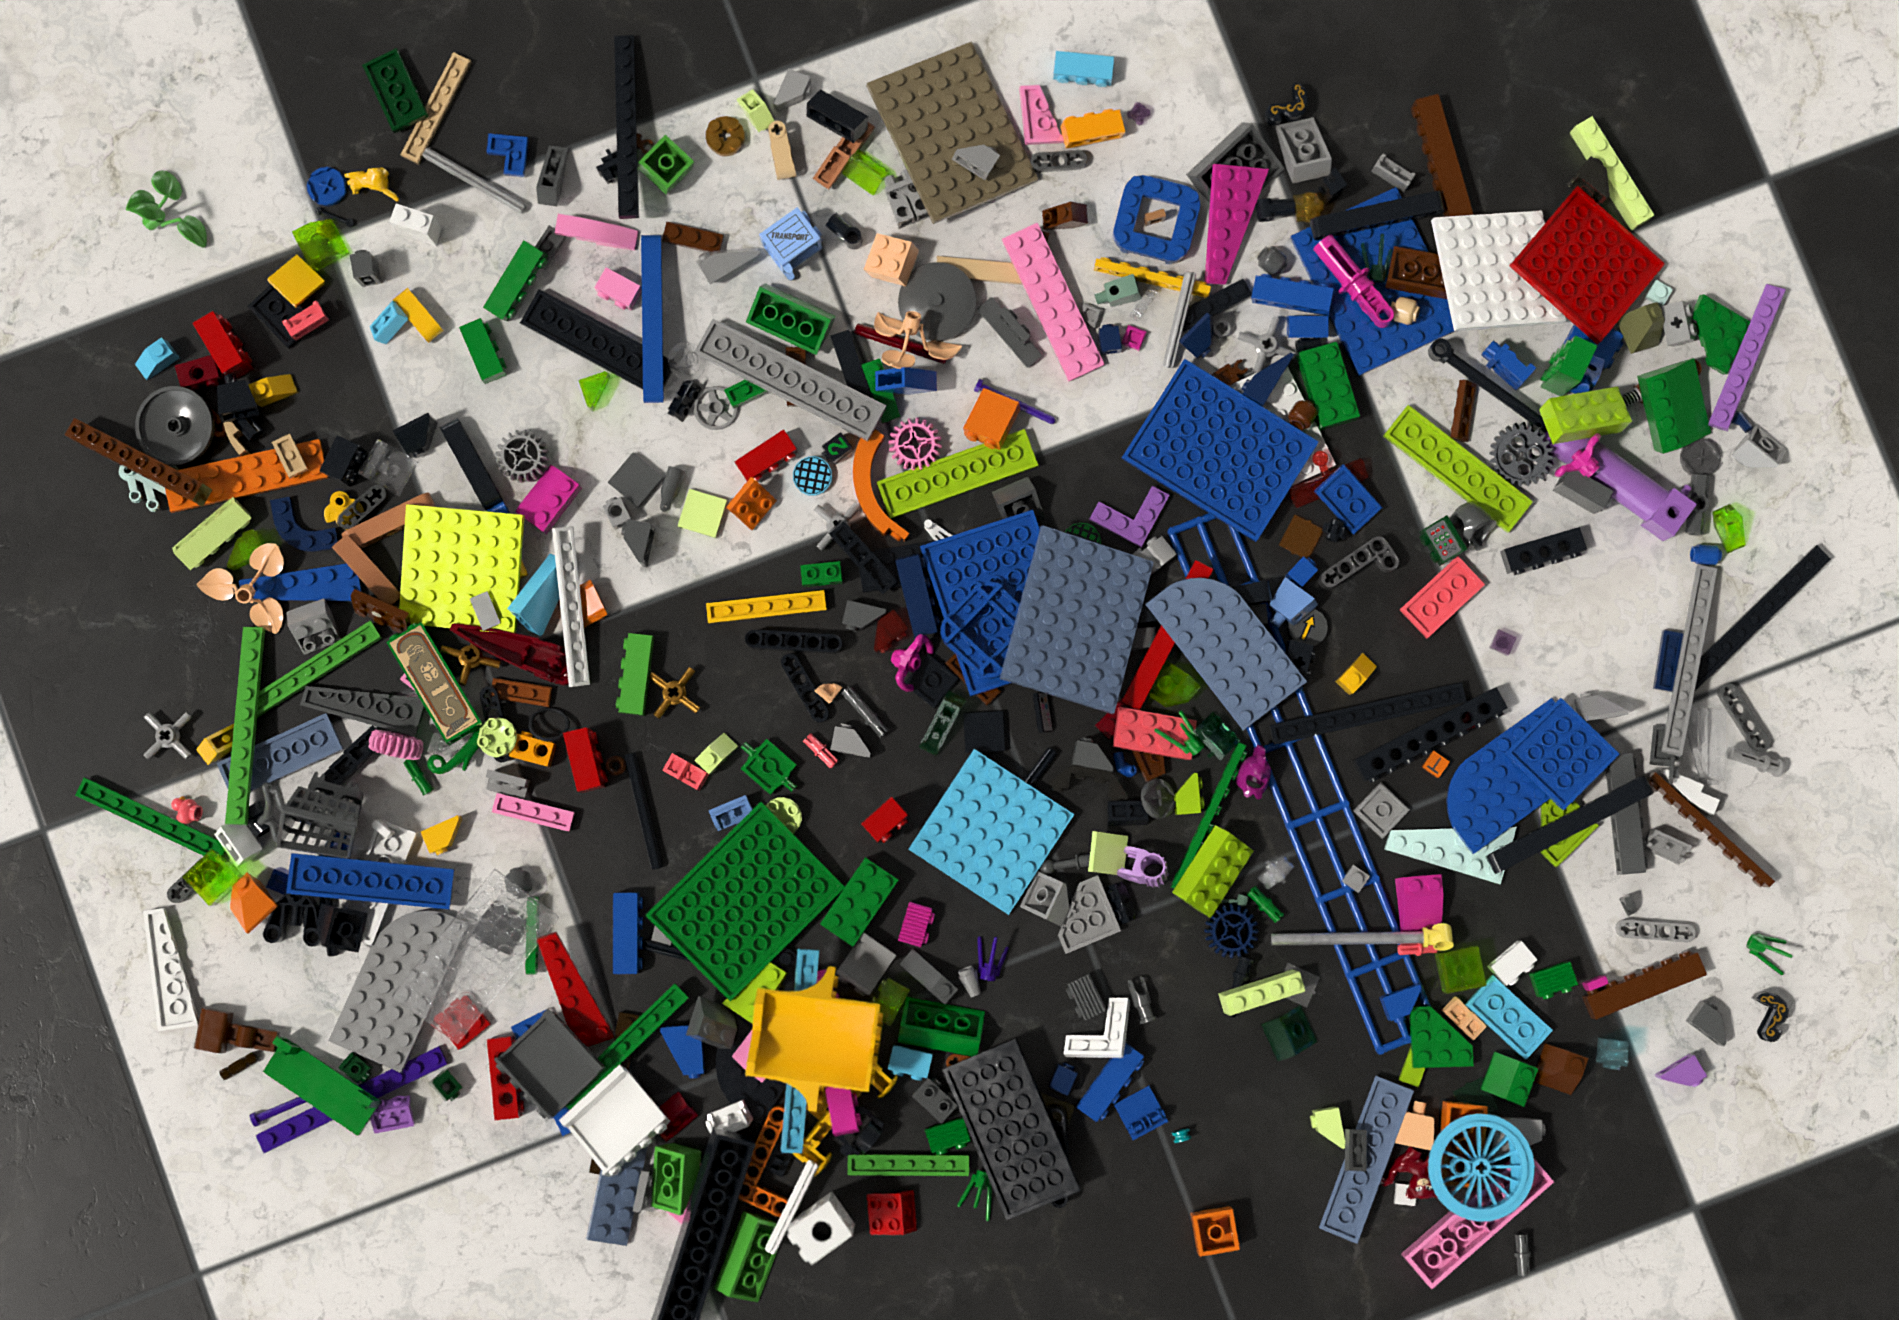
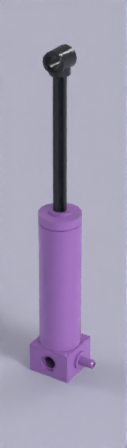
M1439 338L1430 345L1428 355L1431 360L1443 364L1445 362L1535 427H1541L1540 430L1542 432H1547V435L1544 437L1545 440L1550 439L1541 415L1454 354V349L1451 348L1450 343L1446 339ZM1435 347H1442L1444 353L1438 354L1435 350ZM1590 438L1552 444L1551 441L1548 446H1554L1555 448L1550 453L1555 454L1556 458L1567 465L1573 461L1571 457L1579 449L1581 451L1586 449ZM1598 441L1595 444L1593 457L1599 462L1600 468L1590 478L1613 490L1611 497L1644 520L1641 526L1661 541L1673 537L1697 505L1686 497L1692 488L1689 485H1685L1680 492L1675 488L1667 491Z

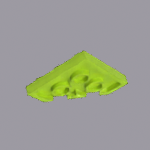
M1551 799L1547 800L1541 805V827L1580 806L1573 801L1565 810H1562ZM1595 823L1541 851V854L1554 867H1557L1599 825Z

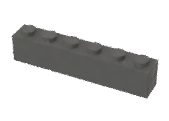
M1633 753L1619 754L1605 768L1608 793L1638 778L1635 777L1637 761L1633 757ZM1641 800L1610 816L1617 875L1646 873V868H1648V860L1644 856L1643 849L1646 847V841L1641 831L1644 824L1643 818L1639 814Z

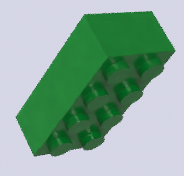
M1576 335L1571 340L1568 339L1556 352L1552 353L1548 361L1551 365L1543 372L1540 378L1543 382L1540 387L1558 396H1564L1581 382L1597 345Z
M1333 342L1299 352L1296 356L1309 401L1315 405L1318 412L1315 421L1319 431L1356 421L1360 414L1338 343Z
M865 857L820 925L854 947L899 880Z

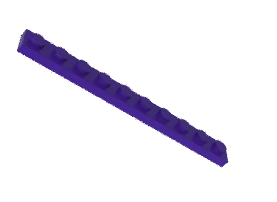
M438 1046L409 1060L403 1073L391 1069L358 1086L374 1097L379 1098L447 1065L448 1061L441 1046ZM312 1107L255 1136L263 1153H266L333 1119L317 1108Z

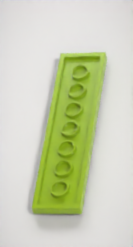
M1409 405L1405 407L1383 435L1384 438L1465 501L1472 502L1483 508L1497 521L1496 525L1506 533L1510 532L1533 502Z
M1023 429L1009 434L1001 450L996 448L990 449L983 443L938 459L935 462H930L929 467L924 464L922 465V470L916 467L915 470L910 469L877 481V485L890 519L1036 468L1038 463L1027 433Z

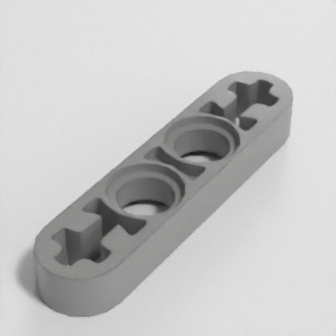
M1620 920L1615 927L1616 933L1623 938L1691 942L1696 935L1695 929L1688 924ZM1626 923L1627 927H1635V923H1637L1635 931H1626V934L1621 930V926H1625ZM1645 924L1651 930L1647 936L1642 935L1640 931L1641 927ZM1664 926L1670 929V935L1666 938L1660 933L1661 928ZM1685 928L1686 931L1690 932L1686 939L1684 935H1675L1676 931H1685Z

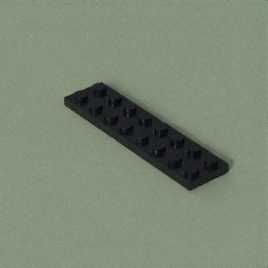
M540 289L537 291L520 321L521 325L643 390V350L641 343ZM663 356L664 387L677 365L676 362Z

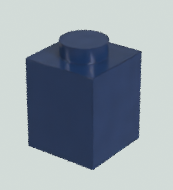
M1113 324L1102 325V328L1098 330L1101 355L1121 353L1119 326H1113Z
M1065 1062L1063 1065L1058 1064L1048 1086L1068 1096L1078 1074L1074 1071L1075 1067Z

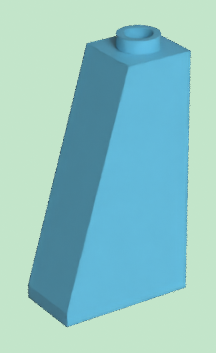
M548 555L507 608L529 632L540 637L543 635L560 599L555 555Z

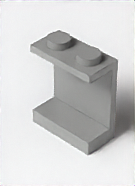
M863 932L836 973L839 975V980L846 985L850 982L856 986L854 990L862 996L865 993L870 995L896 954Z

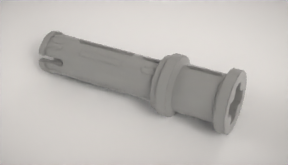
M1729 747L1726 750L1725 756L1727 759L1756 767L1759 772H1768L1774 777H1780L1784 772L1785 763L1783 760H1773L1768 755L1758 756L1734 747Z

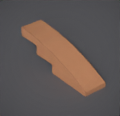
M868 122L867 131L855 143L842 137L836 147H833L812 179L829 190L875 129V126Z
M347 534L332 546L333 550L379 600L393 605L400 599V592Z

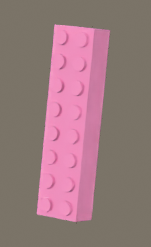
M1510 1159L1503 1165H1510ZM1534 1159V1179L1531 1189L1522 1204L1512 1213L1497 1220L1482 1222L1468 1220L1449 1211L1403 1251L1401 1255L1421 1279L1433 1289L1552 1185L1554 1181ZM1498 1168L1495 1171L1510 1178V1168ZM1494 1174L1490 1175L1508 1193L1510 1181ZM1487 1178L1497 1203L1505 1198V1194ZM1482 1182V1207L1492 1205L1484 1182ZM1477 1188L1471 1192L1466 1204L1467 1206L1477 1207Z

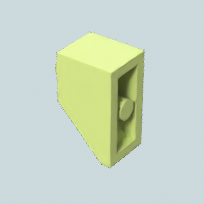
M753 89L736 99L758 132L768 129L769 125L774 122L765 102Z
M723 733L695 761L708 774L712 775L738 748V745Z
M1333 1106L1312 1110L1313 1116H1310L1312 1128H1315L1317 1132L1340 1148L1345 1149V1138L1339 1108Z

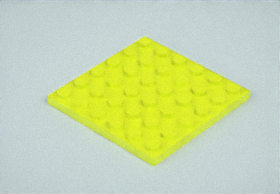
M406 504L399 609L409 613L411 624L422 622L424 626L450 628L452 624L481 627L470 598L487 591L500 620V624L491 627V629L516 633L517 619L507 608L519 594L525 515Z

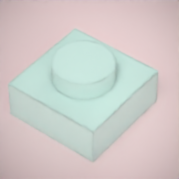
M1655 280L1644 298L1652 303L1658 302L1659 307H1662L1673 289Z

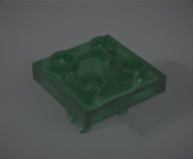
M1214 712L1209 714L1193 730L1196 736L1211 750L1207 755L1209 759L1213 755L1219 760L1223 759L1240 741L1235 732L1230 730Z

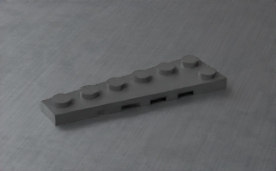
M305 686L300 703L301 706L417 737L425 709L420 698L311 686Z

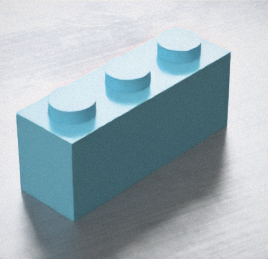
M1056 51L1053 80H1057L1059 83L1071 81L1076 82L1078 85L1091 83L1098 87L1111 86L1114 57Z

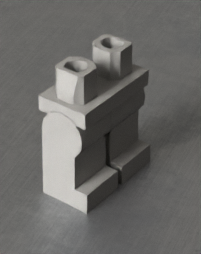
M907 169L901 171L903 180L900 182H896L894 175L884 178L885 194L898 229L915 223L914 215L917 222L929 218Z

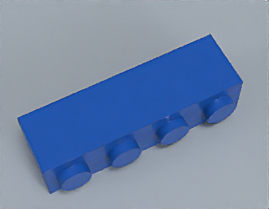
M1261 274V276L1256 275L1251 300L1255 304L1330 316L1334 288H1331L1328 284H1319L1317 286L1311 285V282L1305 280L1293 282L1290 278L1281 277L1280 279H1275L1271 275Z
M613 893V974H638L640 969H643V957H640V949H643V937H640V929H643V917H640V909H643V897H640V893Z
M1125 1043L1124 1058L1109 1059L1076 1107L1095 1122L1099 1119L1103 1120L1108 1113L1107 1107L1109 1104H1114L1121 1094L1118 1092L1122 1086L1126 1088L1132 1080L1130 1076L1134 1070L1138 1071L1143 1065L1144 1061L1142 1059L1144 1056Z

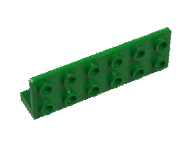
M276 1036L272 1043L278 1048L266 1065L263 1073L355 1135L360 1136L381 1101L288 1038Z

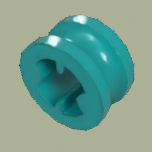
M1189 1128L1172 1132V1136H1175L1174 1143L1191 1139V1135H1188Z

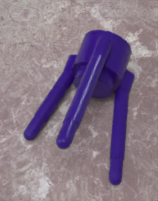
M980 936L978 937V973H981L980 979L996 981V976L1000 975V970L1009 947H1005L996 968L993 962L997 947V937L993 939L989 963H984V966L982 939Z

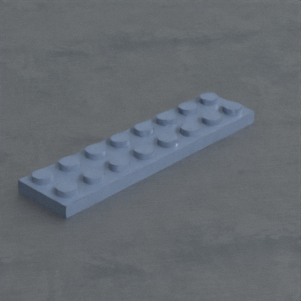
M1375 1076L1355 1129L1367 1130L1366 1171H1345L1344 1159L1319 1226L1320 1229L1358 1244L1414 1093L1413 1090Z

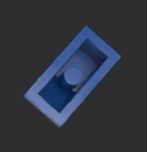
M1414 984L1379 997L1387 1020H1393L1394 1023L1406 1019L1405 1016L1411 1013L1422 989L1420 984Z

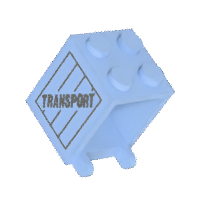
M798 207L759 234L761 244L790 281L795 278L793 269L822 249V234L816 226H811L807 213L804 210L801 212Z

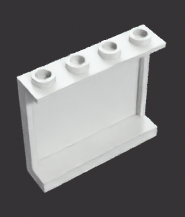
M621 1065L615 1068L559 1120L564 1127H567L602 1169V1174L607 1177L618 1174L622 1169L621 1166L626 1162L632 1161L637 1155L636 1152L641 1148L647 1147L652 1142L651 1139L656 1134L662 1133L670 1122L627 1068Z

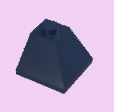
M1206 313L1179 340L1197 359L1200 357L1204 359L1212 351L1210 347L1213 345V316L1209 313Z

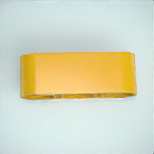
M408 287L393 299L428 343L444 331Z

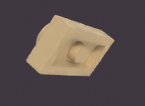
M291 434L272 442L290 479L308 471Z

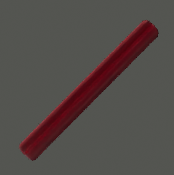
M857 324L854 330L856 335L901 350L903 349L905 341L903 338L883 336L877 333L874 328L862 324ZM908 340L906 352L942 364L947 362V360L931 357L928 354L929 350H925L923 345Z

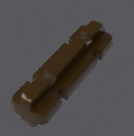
M251 1052L245 1058L242 1057L220 1070L219 1074L223 1080H227L232 1077V1074L235 1075L249 1067V1065L256 1063L258 1057L254 1052Z

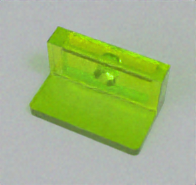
M859 149L850 156L842 174L871 195H874L881 182L884 181L885 177L889 176L891 171Z

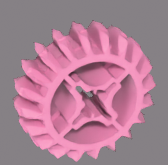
M908 418V425L903 421L900 422L902 429L898 426L894 427L897 434H890L895 440H889V444L894 445L889 448V452H896L892 455V459L899 458L897 465L905 462L904 469L911 465V470H915V465H918L919 469L922 470V464H926L927 467L930 466L928 460L931 462L936 461L933 455L939 456L940 452L935 449H941L942 445L936 443L941 441V437H934L938 434V430L931 431L933 428L932 423L926 427L927 420L924 419L922 424H919V418L915 419V423H912L911 418ZM915 430L925 432L929 438L918 437ZM909 431V440L899 445L902 435ZM913 436L916 442L921 444L918 445V453H916V449L914 448V446H910V444H912ZM928 444H932L929 453L921 458V449ZM901 451H911L915 459L904 456Z
M374 730L369 738V748L372 751L402 759H420L424 749V742L422 740L396 732Z

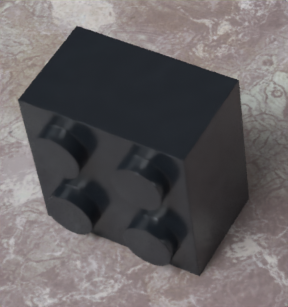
M337 435L319 471L329 478L350 487L358 478L357 472L360 466H363L367 460V451L359 445Z

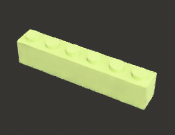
M1590 117L1576 125L1570 132L1571 136L1630 230L1632 231L1649 221L1654 216L1653 212L1594 118Z

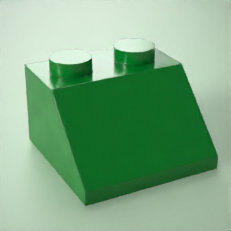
M1494 1052L1480 1089L1524 1107L1538 1068Z

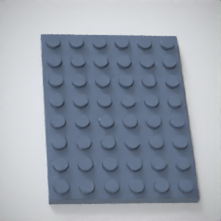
M1041 526L1000 679L1114 714L1154 562L1068 533Z

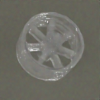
M1282 855L1274 862L1270 863L1268 860L1265 862L1267 865L1266 869L1257 879L1264 884L1266 889L1271 888L1277 882L1286 883L1284 878L1294 868V865L1287 860L1288 858L1285 855Z

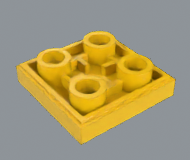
M295 255L267 278L268 282L295 308L325 284V281L298 255Z

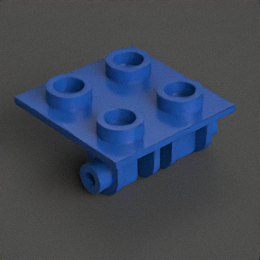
M1150 1086L1114 1104L1132 1140L1168 1122Z

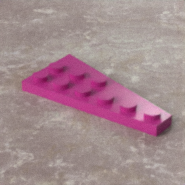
M1213 164L1204 281L1207 284H1226L1269 169Z

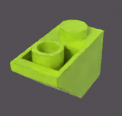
M1198 773L1191 774L1174 794L1175 815L1201 813V809H1204V800L1199 794V789H1202V778L1198 777Z

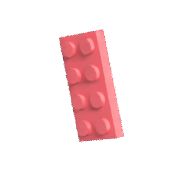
M1456 556L1399 610L1427 639L1485 584L1459 556Z
M1124 707L1118 708L1113 747L1184 760L1192 759L1190 752L1185 754L1182 749L1154 731L1157 728L1185 746L1184 741L1188 736L1180 727V723H1183L1187 729L1188 727L1182 718ZM1188 719L1195 730L1197 721Z

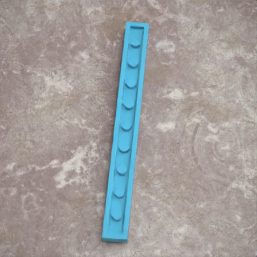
M797 950L794 991L807 989L817 983L819 950ZM787 1083L781 1152L802 1153L807 1101L796 1088Z

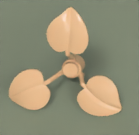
M916 311L906 312L903 322L884 316L880 312L875 317L874 328L877 333L887 337L906 333L902 352L888 350L882 354V361L886 365L897 369L914 366L915 357L905 353L909 336L916 335L918 331H920L924 349L929 350L928 354L936 359L948 360L953 358L961 350L962 345L940 341H929L926 343L923 324H920L921 314Z
M266 543L257 547L252 552L250 566L259 571L249 584H244L239 589L236 584H232V574L223 568H215L209 571L197 583L198 588L202 592L217 600H228L235 594L237 601L240 603L257 602L258 604L253 605L250 610L252 622L257 627H263L274 634L280 630L283 623L281 604L271 597L266 598L263 602L260 599L253 598L255 596L253 584L262 572L266 576L272 577L278 575L283 569L284 558L277 544Z

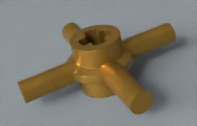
M471 643L461 650L443 645L440 650L442 654L457 657L463 666L458 682L462 686H466L471 669L478 667L480 664L499 669L501 662L484 657L481 650ZM470 655L474 656L471 659H467Z
M689 667L679 681L668 683L654 672L650 674L648 679L663 689L662 695L664 701L653 715L660 719L670 705L680 703L695 714L700 710L701 707L686 697L685 688L686 683L696 671ZM678 688L679 690L677 692L679 693V695L677 697L673 696L671 698L670 696L672 694L670 693V690H676Z

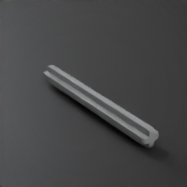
M1186 271L1184 274L1165 352L1163 366L1167 368H1174L1180 344L1179 340L1182 336L1196 278V273Z

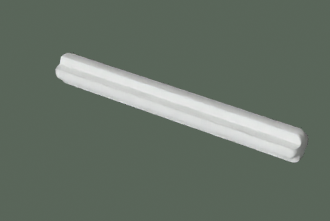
M812 1160L807 1162L765 1247L768 1253L775 1254L818 1169L816 1162Z

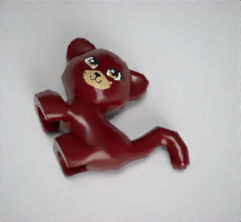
M1409 1146L1405 1153L1395 1159L1393 1166L1389 1170L1388 1177H1382L1380 1185L1388 1186L1394 1183L1398 1172L1412 1173L1413 1176L1406 1189V1197L1408 1199L1438 1198L1429 1178V1156L1425 1160L1421 1159L1422 1152L1412 1146Z

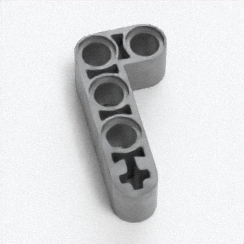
M1375 537L1319 576L1318 583L1323 589H1331L1373 560L1382 572L1389 573L1398 567L1399 559L1383 537ZM1373 542L1381 544V551L1374 550ZM1357 553L1365 555V562L1357 560ZM1385 558L1392 560L1393 566L1391 568L1384 564ZM1341 564L1348 565L1349 573L1341 571ZM1334 573L1337 575L1334 579L1331 580V583L1325 582V579L1327 577H1330Z

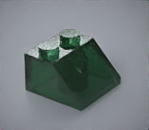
M1301 1005L1261 1024L1277 1061L1296 1056L1317 1043Z

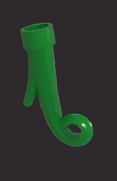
M480 728L471 734V738L447 763L441 755L435 754L430 756L427 762L429 770L436 774H444L463 762L462 770L466 771L471 758L480 748L477 744ZM439 760L441 767L434 766L433 762Z

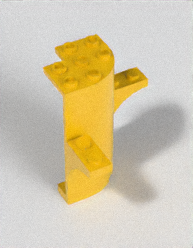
M828 966L824 977L817 984L804 990L786 992L757 988L753 1029L745 1076L774 1079L791 1085L805 1097L808 1111L816 1112L817 1104H822L824 1086L869 1092V1085L874 1084L877 1056L875 1055H878L879 1042L875 1041H880L881 1027L877 1025L882 1026L883 1013H879L880 1004L837 999V991H833V988L838 987L839 976H835L836 967Z

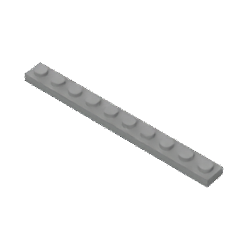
M1699 564L1696 566L1661 748L1663 753L1682 756L1718 568Z

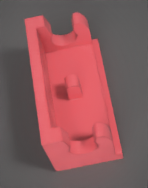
M317 301L312 302L311 306L292 318L282 321L295 341L329 321Z

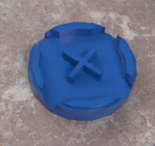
M323 167L315 170L310 175V179L307 182V191L314 202L321 206L329 207L342 201L346 195L347 184L339 171L330 167Z

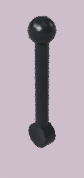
M319 207L315 210L317 215H325L343 222L350 228L354 226L352 219L340 218L323 211Z

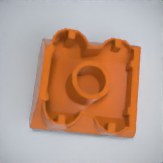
M591 579L581 584L580 594L584 628H586V626L595 621L603 620L608 614Z

